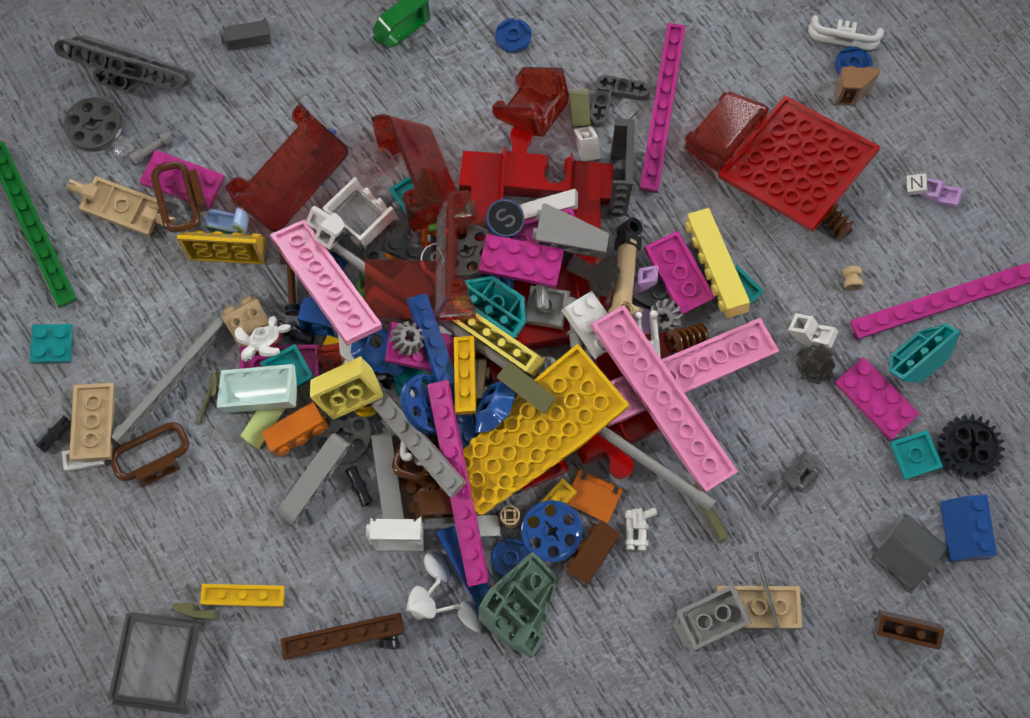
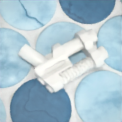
M655 507L644 512L642 508L626 511V538L624 540L626 550L633 551L634 546H637L638 551H646V547L649 545V541L646 540L647 530H649L646 519L658 515ZM633 530H638V540L633 539Z

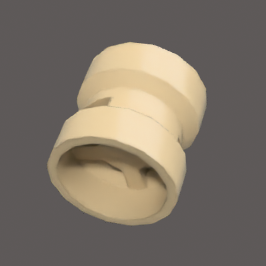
M849 266L842 270L843 277L845 278V290L854 291L864 287L863 280L860 277L862 275V268L860 266Z
M512 505L502 508L500 512L502 526L506 529H514L518 526L520 522V511L518 508Z

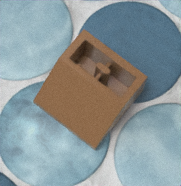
M842 67L835 83V105L854 106L872 90L880 74V69L873 67Z

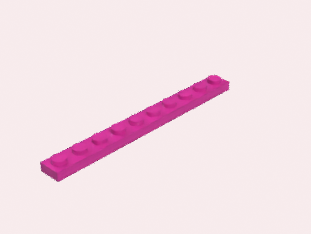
M667 24L640 191L658 193L686 25Z
M1028 262L851 320L850 325L856 339L859 340L1030 284V264Z
M444 380L428 384L427 387L440 451L467 482L454 498L450 497L467 584L470 587L488 583L490 580L449 381Z

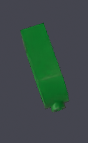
M398 1L385 11L374 24V35L372 36L374 41L378 45L383 43L387 48L401 43L430 20L429 1Z

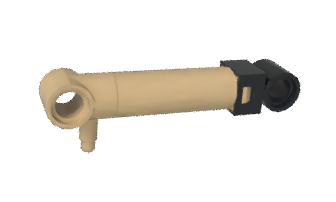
M635 217L627 219L616 229L618 237L615 238L614 250H617L618 254L612 307L608 309V314L623 305L632 317L636 312L644 314L643 309L632 304L637 251L641 249L642 237L638 235L643 231L642 223Z

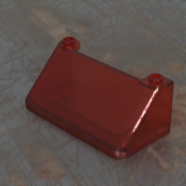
M301 102L294 108L291 115L292 120L298 127L248 182L242 177H235L225 186L233 202L272 232H277L285 227L345 160L349 152L346 144Z
M387 114L371 117L379 151L384 148L389 150L391 155L401 152L414 188L406 191L402 197L408 219L407 223L409 227L414 229L413 232L428 228L429 224L442 221V219H445L450 214L463 210L462 202L431 127Z

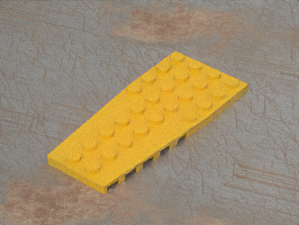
M576 344L534 379L536 383L557 398L545 415L521 396L517 395L509 416L492 431L480 433L476 438H473L469 442L470 444L463 450L475 511L480 516L486 514L582 447L630 407L629 403L579 344Z

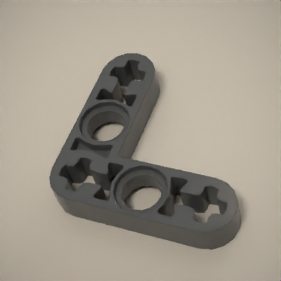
M608 75L600 76L596 82L590 113L591 124L595 127H601L606 123L611 96L645 100L649 95V85L643 81ZM603 82L607 83L606 87H602ZM624 84L628 87V89L626 91H620L618 89V86ZM640 88L643 89L642 94L639 93ZM602 97L605 98L607 102L603 105H600L597 103L596 100ZM598 110L601 111L600 120H596Z

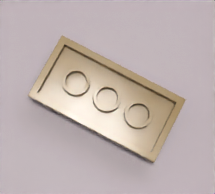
M114 383L74 385L69 460L71 462L112 460L113 438L111 436L114 426Z
M717 586L716 592L728 586ZM734 586L752 622L741 629H776L764 586ZM768 586L780 629H801L800 586Z

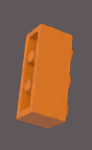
M311 402L261 433L270 451L278 458L279 456L287 455L296 446L304 445L313 436L321 435L325 429L329 428V425L320 408L314 402Z

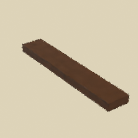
M402 613L281 638L283 659L288 660L404 635Z

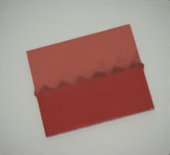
M365 259L364 301L377 318L413 319L406 300L410 297L427 293L436 318V292L438 291L436 288V261Z

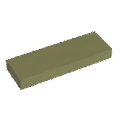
M508 362L497 376L501 382L544 415L557 400L555 396L511 362Z
M697 484L692 485L697 490L701 491ZM697 503L717 542L725 541L728 535L714 509L712 508L709 512Z

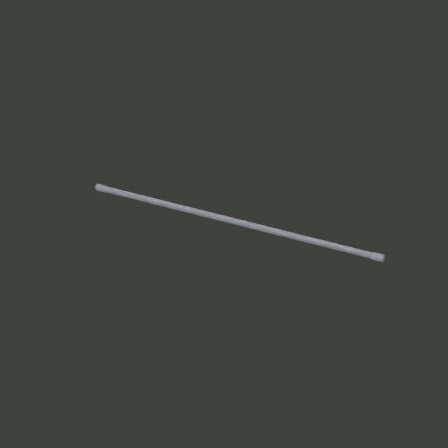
M336 243L330 249L404 301L414 297L413 294L340 244ZM433 309L437 323L457 337L473 336ZM474 337L475 350L502 368L508 362H511ZM516 366L518 369H520L522 372H524V373H525L527 376H529L531 379H533V380L535 379L533 376H531L530 374H528L527 372H525L524 370H522L521 368H519L518 366ZM607 427L598 433L691 497L709 512L714 507L716 501L710 496L697 490Z

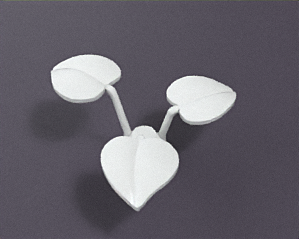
M428 551L424 556V565L428 573L436 578V582L428 592L421 586L414 587L410 592L406 610L410 611L416 619L421 620L423 618L432 619L436 613L458 609L460 620L473 631L479 634L482 633L479 611L471 602L463 600L460 605L456 604L440 609L435 608V602L429 595L439 585L441 580L443 582L449 581L450 570L446 562L438 554Z

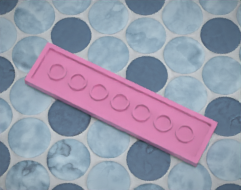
M305 219L270 234L272 242L346 346L382 329L381 322L325 246L314 240L316 234L306 224Z

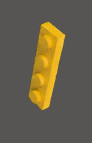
M474 336L454 337L456 415L476 414Z
M202 584L201 606L284 608L285 586Z

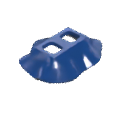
M383 324L381 330L351 345V355L353 358L356 359L361 356L372 367L374 372L401 375L406 369V366L385 362L389 330ZM372 335L382 338L380 348L369 344Z
M500 381L487 386L475 414V433L490 432L509 416L515 397L518 394Z

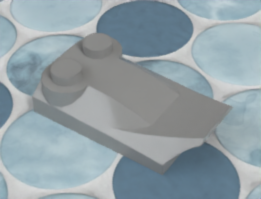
M730 585L677 611L673 625L683 647L697 650L744 628L752 622L734 585Z

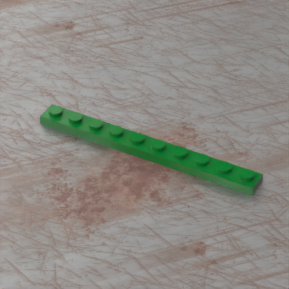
M2 141L0 142V181L55 302L59 308H62L77 301L76 295L6 143Z

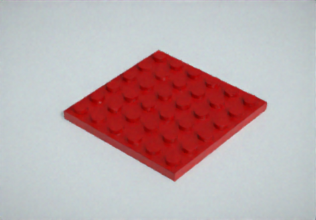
M785 95L719 172L718 177L813 232L880 151V146Z

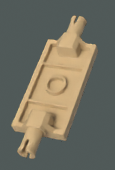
M95 176L93 182L89 184H82L73 179L68 181L71 184L67 183V191L77 193L82 197V203L79 206L81 212L150 237L156 224L164 226L157 200L154 197ZM169 216L171 224H175L176 218Z

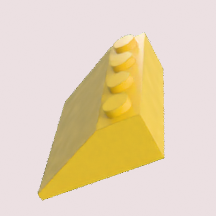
M196 230L177 235V240L189 261L265 265L268 243L265 236L261 234L243 235L237 232L224 234L219 231L205 233L204 231Z

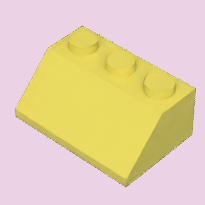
M361 356L311 379L310 398L333 420L383 397V392L372 367Z

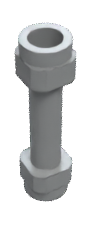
M169 132L160 134L158 140L140 151L134 150L129 155L134 164L144 161L143 157L164 144L165 146L171 144L174 140Z

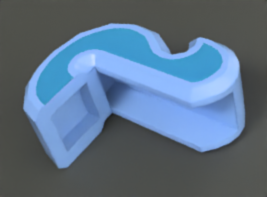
M238 207L235 214L212 209L207 212L204 227L210 232L221 231L226 234L237 232L245 235L250 216L244 209Z

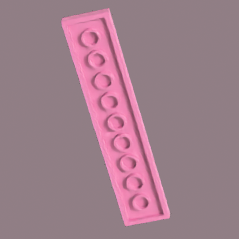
M623 305L593 322L590 327L701 491L706 493L738 472L626 307Z
M758 318L661 360L686 394L777 354L779 350L761 318ZM624 376L610 381L629 403L630 407L609 423L608 427L647 411Z

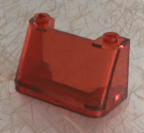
M523 67L515 79L519 90L507 105H505L503 100H497L492 106V113L496 119L530 135L543 137L569 101L563 68Z
M732 91L724 92L718 100L719 103L694 132L690 131L685 137L686 144L684 148L718 173L724 168L725 162L733 157L734 152L750 133L756 130L764 121L769 111V107L765 104Z

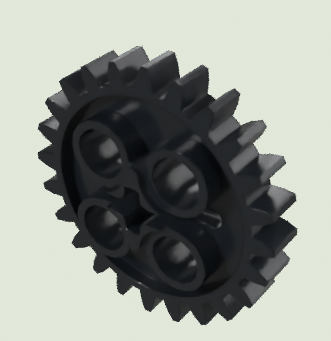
M964 414L961 420L957 416L953 419L954 422L950 420L947 423L948 427L942 428L944 433L938 436L942 441H939L937 445L943 448L938 453L945 455L941 461L947 460L949 462L946 468L954 467L953 474L956 471H960V477L967 473L968 479H971L973 475H975L976 479H979L981 474L986 477L989 475V472L992 473L996 470L995 467L1001 464L998 460L1004 458L1000 452H1003L1005 448L999 445L1004 440L997 438L1001 432H994L995 425L992 427L988 426L990 420L983 423L982 416L975 420L974 414L969 419ZM957 433H962L965 436V440L960 439ZM978 434L984 437L985 442L978 439ZM957 451L964 454V459L958 457ZM978 453L983 455L984 461L979 460Z

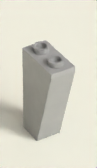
M542 204V209L538 210L536 215V221L539 222L538 228L534 227L532 239H535V244L564 249V252L605 259L609 233L548 204Z

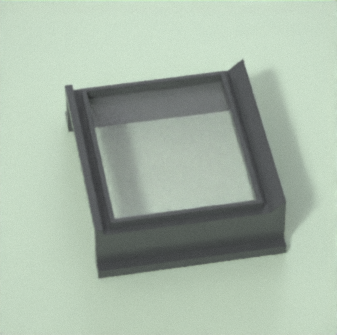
M136 612L126 613L108 696L109 699L113 700L112 704L187 715L189 706L185 705L199 632L200 630L204 631L205 622Z

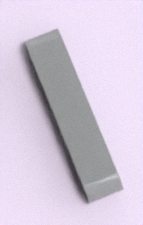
M387 432L371 435L383 519H405L399 478L392 470V461L395 456L392 434Z
M333 433L281 503L276 514L292 526L295 525L347 454L351 444L336 433Z

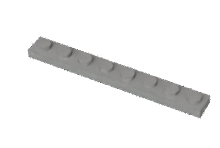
M218 317L215 321H211L206 328L207 330L194 340L192 347L189 350H185L180 356V360L168 369L166 376L155 383L154 389L141 399L139 406L131 410L126 417L127 419L113 430L111 437L119 445H123L224 333L227 326L223 320Z
M378 381L383 397L371 402V406L447 495L454 498L467 482L424 433L416 430L408 422L402 407Z

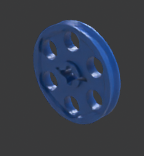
M419 374L404 383L400 395L401 407L406 419L416 430L424 434H435L437 431L427 385L436 382L434 377L430 375ZM421 381L426 384V389L422 387ZM409 389L413 390L415 397L411 396ZM412 408L417 411V417L413 414ZM427 419H429V420L431 421V423H432V428L429 427V425H428V423H427Z
M547 500L537 503L528 510L521 524V538L525 548L529 553L534 552L541 560L546 562H559L567 559L576 551L582 539L583 529L578 514L572 507L561 501ZM548 505L555 507V514L551 517L545 514V508ZM567 513L573 516V523L571 525H565L563 522V517ZM532 516L537 517L539 520V525L536 528H531L528 525V520ZM548 525L552 528L556 527L554 531L556 537L547 534L549 531ZM568 534H572L575 537V542L571 546L566 545L564 541ZM533 537L540 539V546L536 549L530 546V540ZM556 546L559 552L556 557L548 555L549 547Z

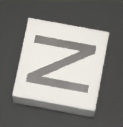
M926 173L907 176L908 195L928 193Z

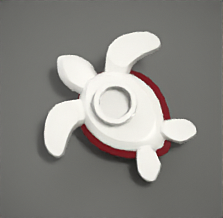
M272 316L268 320V326L256 328L250 336L241 327L236 328L235 338L237 342L248 346L241 353L242 361H250L255 355L276 356L279 354L280 350L275 347L279 344L282 333L290 331L291 326L288 324L277 325V319Z

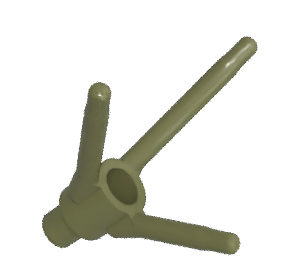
M217 372L210 374L211 379L209 380L208 392L198 415L197 425L200 424L210 397L215 396L219 392L220 379Z

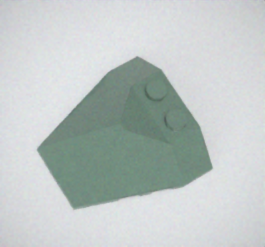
M531 552L489 589L479 606V620L503 644L533 658L543 640L544 634L542 629L544 621L548 620L549 615L546 613L549 602L552 603L558 577L534 552Z

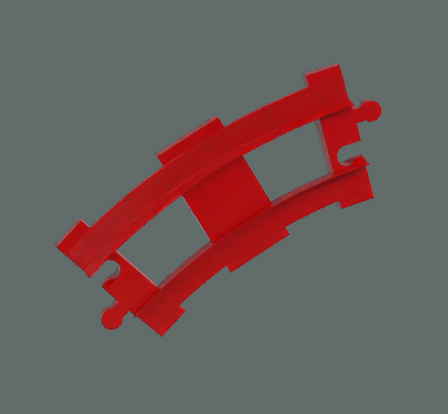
M517 125L510 132L512 152L506 151V147L503 148L501 153L463 150L459 191L471 192V200H474L476 218L471 220V224L486 221L485 215L489 206L495 201L503 199V195L541 199L576 189L578 191V208L573 210L575 218L601 229L600 204L609 205L613 164L575 160L573 153H571L570 157L564 160L563 173L565 179L560 183H551L545 178L549 168V157L544 154L527 153L528 147L532 143V131L524 125ZM479 235L476 237V241L481 242L486 236ZM571 253L572 262L561 263L557 286L552 289L570 291L569 297L576 299L592 291L606 312H608L613 302L616 273L614 258L602 259ZM514 280L513 290L525 297L526 311L530 287L536 286V284ZM565 317L563 329L525 324L516 340L531 350L570 344V337L567 336V332L570 331V323ZM475 350V359L486 357ZM608 352L597 359H594L592 356L596 366L609 381L623 376ZM487 358L489 367H491L490 372L494 384L500 382L497 376L503 368ZM644 411L610 427L606 426L630 444L661 431L648 411ZM598 433L578 449V455L582 464H588L605 457L610 463V474L616 479H626L633 471V460L624 451ZM561 460L519 490L520 493L564 475L568 471L565 460Z

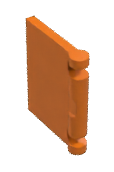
M579 469L572 484L577 494L567 504L608 524L623 492V488H619L616 495L612 493L615 487L614 484L587 473L585 480L580 478L583 470Z

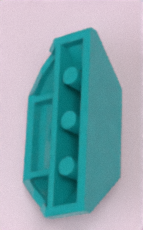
M494 276L464 280L453 296L514 339H516L526 324L525 297Z
M947 323L918 331L890 355L889 373L903 382L922 383L950 359L961 332Z

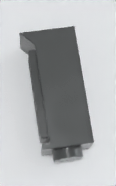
M266 17L261 22L256 21L227 27L222 25L221 41L222 44H226L228 51L271 44Z

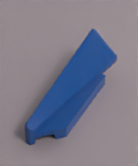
M455 526L437 531L436 536L479 611V606L490 589L488 584L484 583L468 587Z

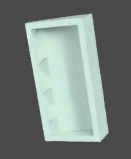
M293 364L221 370L217 408L224 413L296 407L297 383L295 366Z

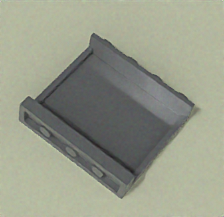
M615 118L610 159L622 160L621 180H613L608 214L615 217L627 215L633 185L635 119Z

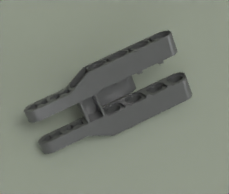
M86 35L76 36L72 39H62L54 44V51L58 56L97 68L93 73V78L98 84L122 92L132 91L143 82L176 90L190 85L193 81V75L187 69ZM64 43H65V44L67 45V47H68V51H67V52H66V51L64 50V48H63ZM183 74H185V77L187 78L186 81H184ZM120 77H123V78H124V80H125V84H124V85L121 84V82H120Z

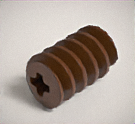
M836 204L822 220V223H828L826 228L832 230L833 236L838 235L837 240L841 241L854 230V228H851L854 221L847 223L846 221L849 216L842 217L844 210L837 212L839 204Z
M703 323L669 330L665 334V343L674 353L708 340V330Z

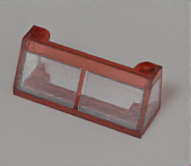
M469 190L448 192L437 213L436 321L476 318V307L473 306L469 296L468 285L463 279H457V234L467 232V226L471 222L477 223V214Z

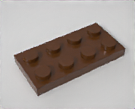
M429 436V440L434 444L435 436ZM395 441L396 451L398 449L400 441ZM414 455L412 460H401L400 468L406 471L421 473L424 469V466L415 464ZM431 475L423 481H412L399 477L405 519H416L412 496L419 489L430 487L431 490H438L441 487Z

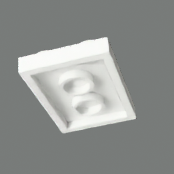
M590 291L564 307L561 311L594 359H597L606 353L607 350L590 325L608 313L595 294Z

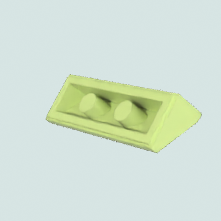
M286 408L257 410L240 435L242 440L260 449L265 441L261 432L276 424Z

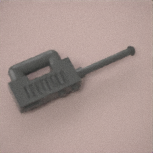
M802 452L793 464L782 473L780 477L783 480L781 485L761 505V508L766 510V507L787 485L790 489L796 488L799 492H803L819 474L818 469L815 467L817 462L807 452ZM805 471H809V473H808V474L805 476V478L801 481V480L799 479V477H800Z

